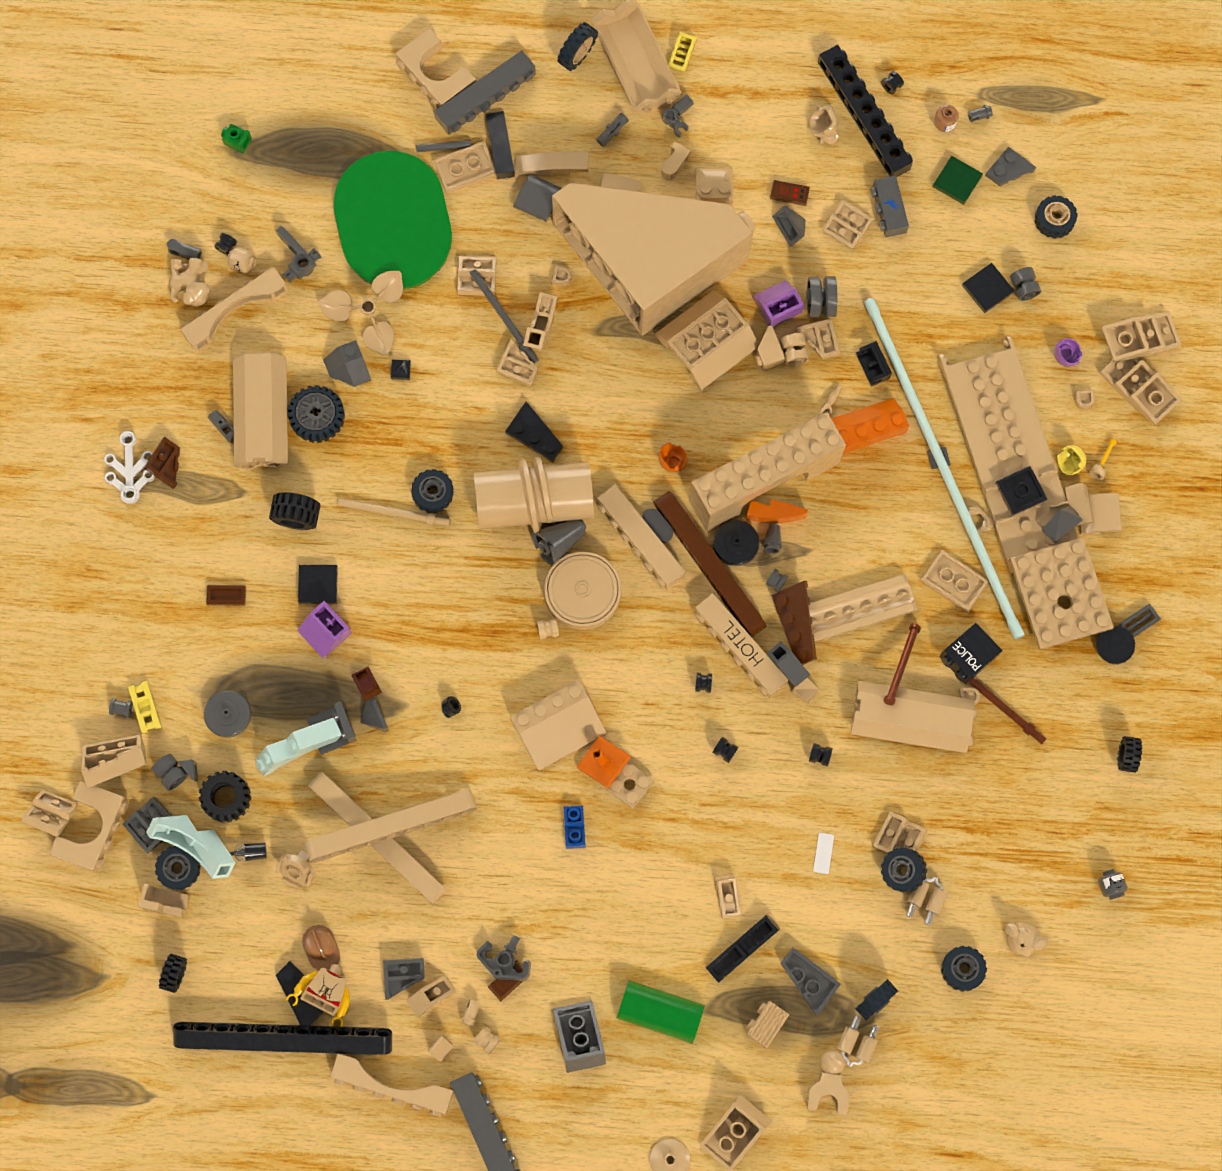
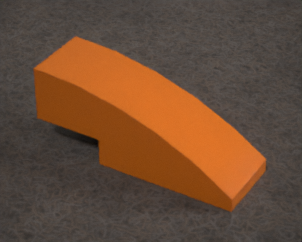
M771 499L770 506L751 500L746 520L761 523L793 522L806 518L808 509Z

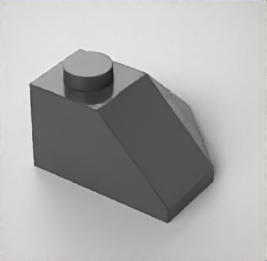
M356 340L337 347L323 359L330 378L338 379L353 387L371 381Z

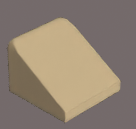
M440 1036L428 1052L437 1060L442 1061L452 1050L453 1045L443 1036Z

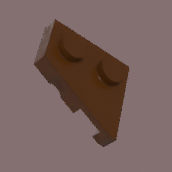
M163 437L143 467L172 489L177 486L176 474L179 467L180 447L166 437Z

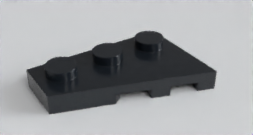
M527 401L505 431L507 435L552 463L563 448L560 441Z
M291 961L276 974L286 998L295 992L294 988L301 978L305 976ZM302 995L298 996V1004L293 1006L296 998L291 996L288 1002L300 1025L311 1026L325 1012L301 1000L300 997Z

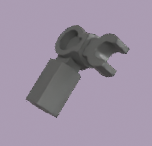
M685 95L674 104L672 109L668 108L663 113V122L674 128L677 137H681L679 128H683L686 132L689 128L686 123L680 122L678 117L694 105L693 100L688 95Z

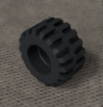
M290 492L276 493L273 495L269 519L280 526L291 529H315L321 504L315 499L302 494Z
M222 771V773L215 772L214 776L209 775L207 777L208 780L202 783L203 788L199 789L201 794L199 797L200 806L205 813L219 822L226 821L227 823L232 822L234 819H240V815L244 816L246 808L249 809L250 807L249 801H251V791L247 783L233 772ZM225 786L233 787L236 792L234 802L228 807H218L215 804L216 792Z

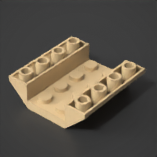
M711 291L655 333V336L666 349L670 347L690 371V378L701 391L759 347V343L748 323L724 296L715 291Z

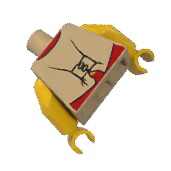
M332 964L329 970L321 968L319 972L313 971L303 976L294 988L295 992L287 996L286 1002L291 996H294L296 1002L293 1006H295L299 1001L298 996L302 995L300 997L301 1000L334 1016L330 1020L331 1026L334 1020L339 1019L340 1024L338 1026L342 1027V1016H345L350 1004L349 989L346 987L347 980L340 976L342 968L337 964Z

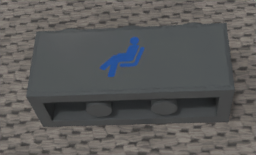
M896 176L874 180L870 190L872 198L876 200V214L880 215L881 221H879L881 232L884 231L885 237L907 233L909 224Z

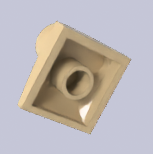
M696 168V200L732 204V168Z

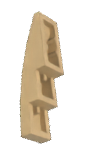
M549 152L516 156L515 175L529 176L532 174L534 176L551 177L552 174H570V171L588 172L589 152Z

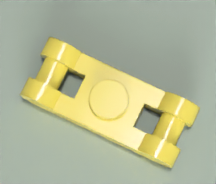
M144 681L138 686H129V692L142 733H147L153 728H162L148 681ZM144 692L145 696L138 698V693ZM151 716L152 721L146 723L145 717Z

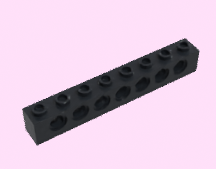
M836 45L820 53L818 57L819 66L889 177H898L911 170L912 156L903 148L902 140L894 134V128L891 123H887L883 110L875 104L874 96L868 93L864 80L858 77L856 68L853 64L849 63L846 52L843 49L841 50L839 45ZM838 65V66H841L842 68H841V69H837L835 66ZM844 80H849L851 83H845ZM853 95H859L861 98H855ZM867 109L870 113H865L862 110ZM872 124L879 125V128L873 127ZM881 139H887L889 142H882ZM890 154H897L898 157H892Z

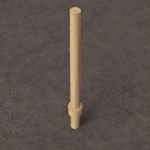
M341 498L338 499L337 503L338 506L424 521L429 525L440 524L449 526L451 520L438 517L432 513L422 514Z

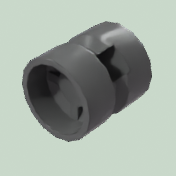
M1032 267L1019 269L1010 275L1013 286L1017 287L1015 292L1019 301L1032 299L1042 292L1038 281H1034L1036 275Z
M171 753L160 758L151 767L156 777L162 778L161 783L167 791L176 788L188 777L182 766H177L178 761Z

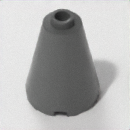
M572 520L541 528L536 534L532 533L534 546L536 549H541L542 554L540 556L548 564L552 565L561 559L586 533V525L583 520Z

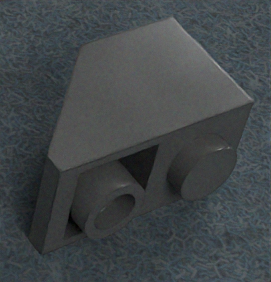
M782 641L767 652L772 662L795 687L810 676V673Z

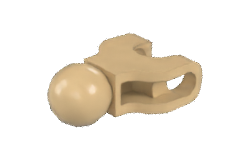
M829 1050L821 1056L820 1067L822 1071H820L819 1079L808 1088L807 1109L808 1111H815L818 1108L821 1097L832 1095L836 1099L837 1113L845 1116L848 1111L850 1098L848 1090L842 1084L841 1073L845 1068V1059L840 1052Z

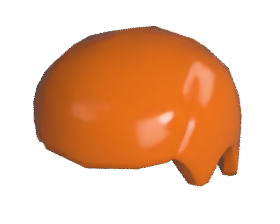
M668 442L661 447L659 463L662 468L670 472H678L685 468L688 458L681 445L676 446Z

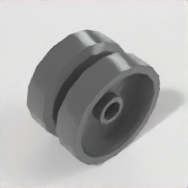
M818 276L808 277L806 301L810 318L820 317L822 306L825 317H836L838 302L836 276H825L823 285H821V279Z

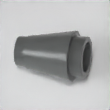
M769 525L763 543L765 552L776 554L782 548L780 525Z

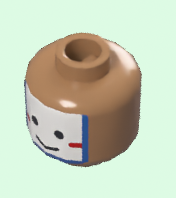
M952 105L940 106L934 117L936 128L942 132L953 130L959 119L957 109Z

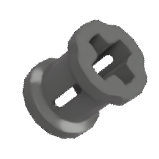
M112 698L109 706V715L119 714L130 718L133 702L117 701L116 698Z

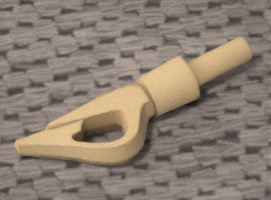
M838 385L834 392L830 393L817 417L822 415L825 410H829V416L832 415L833 409L831 405L837 399L836 396L842 386Z

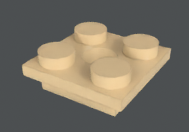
M627 762L609 789H605L634 809L654 783V780L630 762ZM632 780L635 783V788L627 790L624 787V783Z

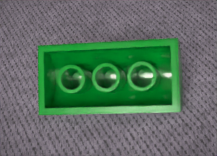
M629 980L616 1019L693 1044L705 1005Z

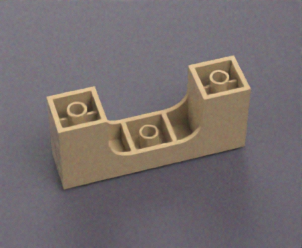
M828 412L692 481L689 502L705 531L708 533L724 523L739 517L742 507L750 500L789 479L802 474L804 479L808 481L839 465L846 443Z

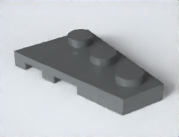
M792 947L780 964L815 1015L818 1016L841 983Z

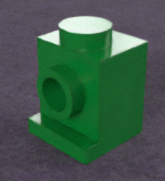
M230 124L229 127H224L221 133L224 145L242 154L252 140L250 131L243 130L233 124Z

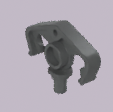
M515 935L512 936L509 944L507 943V945L503 946L506 950L499 952L494 959L485 957V953L492 949V944L489 941H486L477 950V958L498 980L525 981L530 976L531 962L529 960L523 962L522 973H517L513 969L515 963L513 953L517 954L516 946L520 940Z

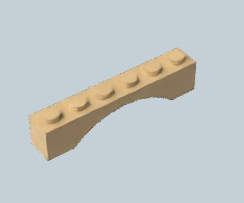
M274 267L265 269L259 277L249 280L244 287L231 292L228 298L218 301L213 308L203 311L198 318L185 323L180 330L197 353L212 342L218 326L232 311L242 305L255 301H273L287 292L288 287Z
M342 1054L337 1055L330 1076L335 1079L334 1083L345 1086L347 1082L353 1084V1089L365 1092V1089L373 1091V1096L384 1098V1095L392 1097V1102L403 1105L405 1101L411 1103V1108L420 1111L424 1107L430 1109L429 1114L441 1117L442 1114L447 1115L454 1094L453 1090L437 1085H431L418 1090L390 1088L374 1079L364 1069L359 1060Z

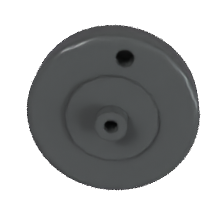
M229 690L221 691L214 694L207 701L204 708V721L209 730L215 735L223 738L235 737L244 732L251 721V708L248 701L241 694Z

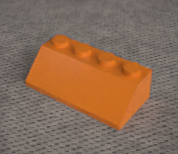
M894 398L831 418L846 443L843 454L904 434L909 428L904 411Z

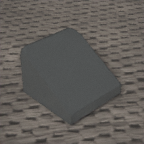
M192 759L179 761V764L194 782H198L197 763Z

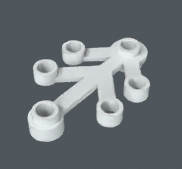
M125 431L120 435V442L125 446V467L117 461L113 454H107L104 457V461L108 466H112L126 478V485L120 482L113 472L106 473L105 480L108 484H113L121 491L120 497L123 502L133 504L140 497V489L147 482L153 481L155 476L152 475L150 478H146V474L149 472L145 470L143 476L134 484V477L143 469L148 461L145 457L152 455V452H144L142 458L133 466V446L136 444V437L132 432ZM132 438L131 443H126V440ZM110 457L114 458L113 462H107ZM109 476H114L112 481H108ZM128 493H134L133 497H127Z

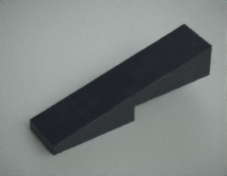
M504 111L486 114L496 178L498 180L515 177Z
M768 914L765 915L712 961L706 969L719 983L776 934L780 928Z

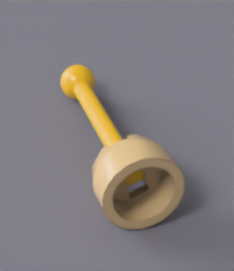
M1115 438L1109 440L1110 445L1101 463L1095 464L1091 468L1089 474L1094 479H1104L1106 475L1104 463L1112 447L1117 443Z

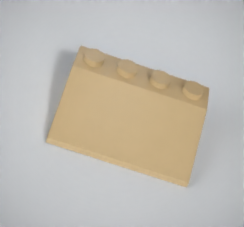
M579 680L510 716L538 771L597 740L599 736L603 737L607 734Z

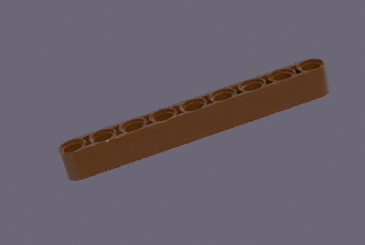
M668 491L654 500L653 503L656 509L672 527L676 537L738 623L751 637L765 629L767 626L763 618L675 496Z

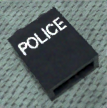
M975 623L949 645L939 657L942 663L955 673L956 678L966 685L994 661L1003 650Z

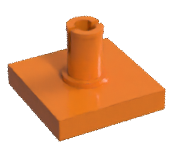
M599 736L577 768L609 789L631 756Z

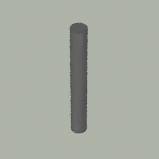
M471 140L416 145L417 152L467 148L471 146Z

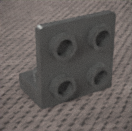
M341 701L334 703L335 708L307 719L309 726L334 718L342 734L336 742L318 748L321 755L357 741Z

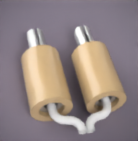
M936 877L932 879L926 878L922 886H919L915 891H911L907 900L910 906L906 916L912 918L916 907H921L930 885L925 882H933L935 880L936 885L940 889H933L925 910L928 911V915L924 924L927 926L931 925L935 915L939 916L948 895L947 892L943 891V886L938 883V878Z
M858 1016L854 1017L850 1028L845 1027L837 1046V1050L842 1052L841 1054L847 1062L846 1065L850 1067L853 1064L860 1065L862 1062L869 1064L878 1043L875 1037L879 1026L873 1025L869 1036L864 1035L855 1058L860 1061H852L850 1063L849 1059L845 1057L844 1054L851 1055L859 1036V1032L856 1030L861 1018Z

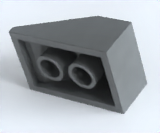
M587 1001L553 1009L566 1072L570 1073L606 1065L605 1051L593 1002Z

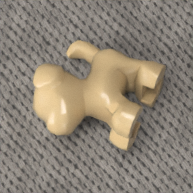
M190 258L189 264H183L182 260L179 259L171 260L172 275L170 285L172 289L170 300L173 303L179 301L177 295L185 290L182 298L184 304L201 306L207 302L210 287L208 284L199 281L200 274L208 270L209 263L197 258Z

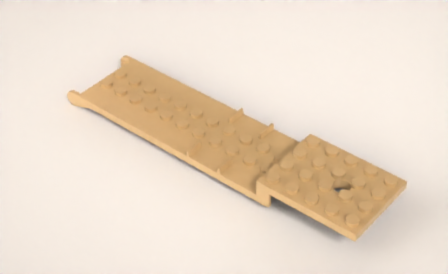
M1005 336L1003 347L1007 348V350L947 366L948 358L940 354L938 355V363L947 382L1010 575L1014 574L1038 648L1042 650L1112 630L1114 627L1084 538H1079L1076 527L1056 543L1042 531V528L1060 509L1068 507L1069 502L1066 501L1057 474L1058 469L1055 468L1011 336ZM1031 466L1047 497V501L1012 516L995 482ZM1060 596H1066L1070 599L1071 607L1069 609L1059 607L1057 601Z

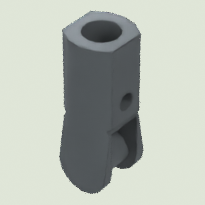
M170 239L167 242V247L171 254L188 260L190 258L200 259L201 249L175 239Z
M214 410L209 414L208 419L230 443L234 437V428L219 410ZM229 427L231 430L225 434L223 431Z

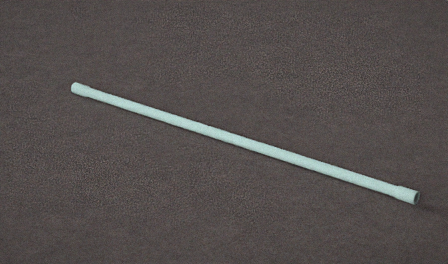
M869 298L864 301V305L891 360L1004 613L1014 640L1019 639L1025 635L1012 610L882 320L875 299Z

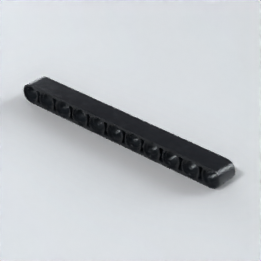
M178 1022L173 1025V1046L180 1049L387 1055L392 1052V1030L372 1027Z

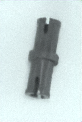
M620 113L611 124L609 123L606 126V130L596 141L602 147H605L614 136L619 134L620 129L629 119L623 113Z

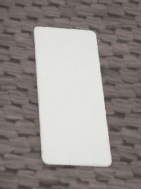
M819 833L814 872L829 874L834 835Z

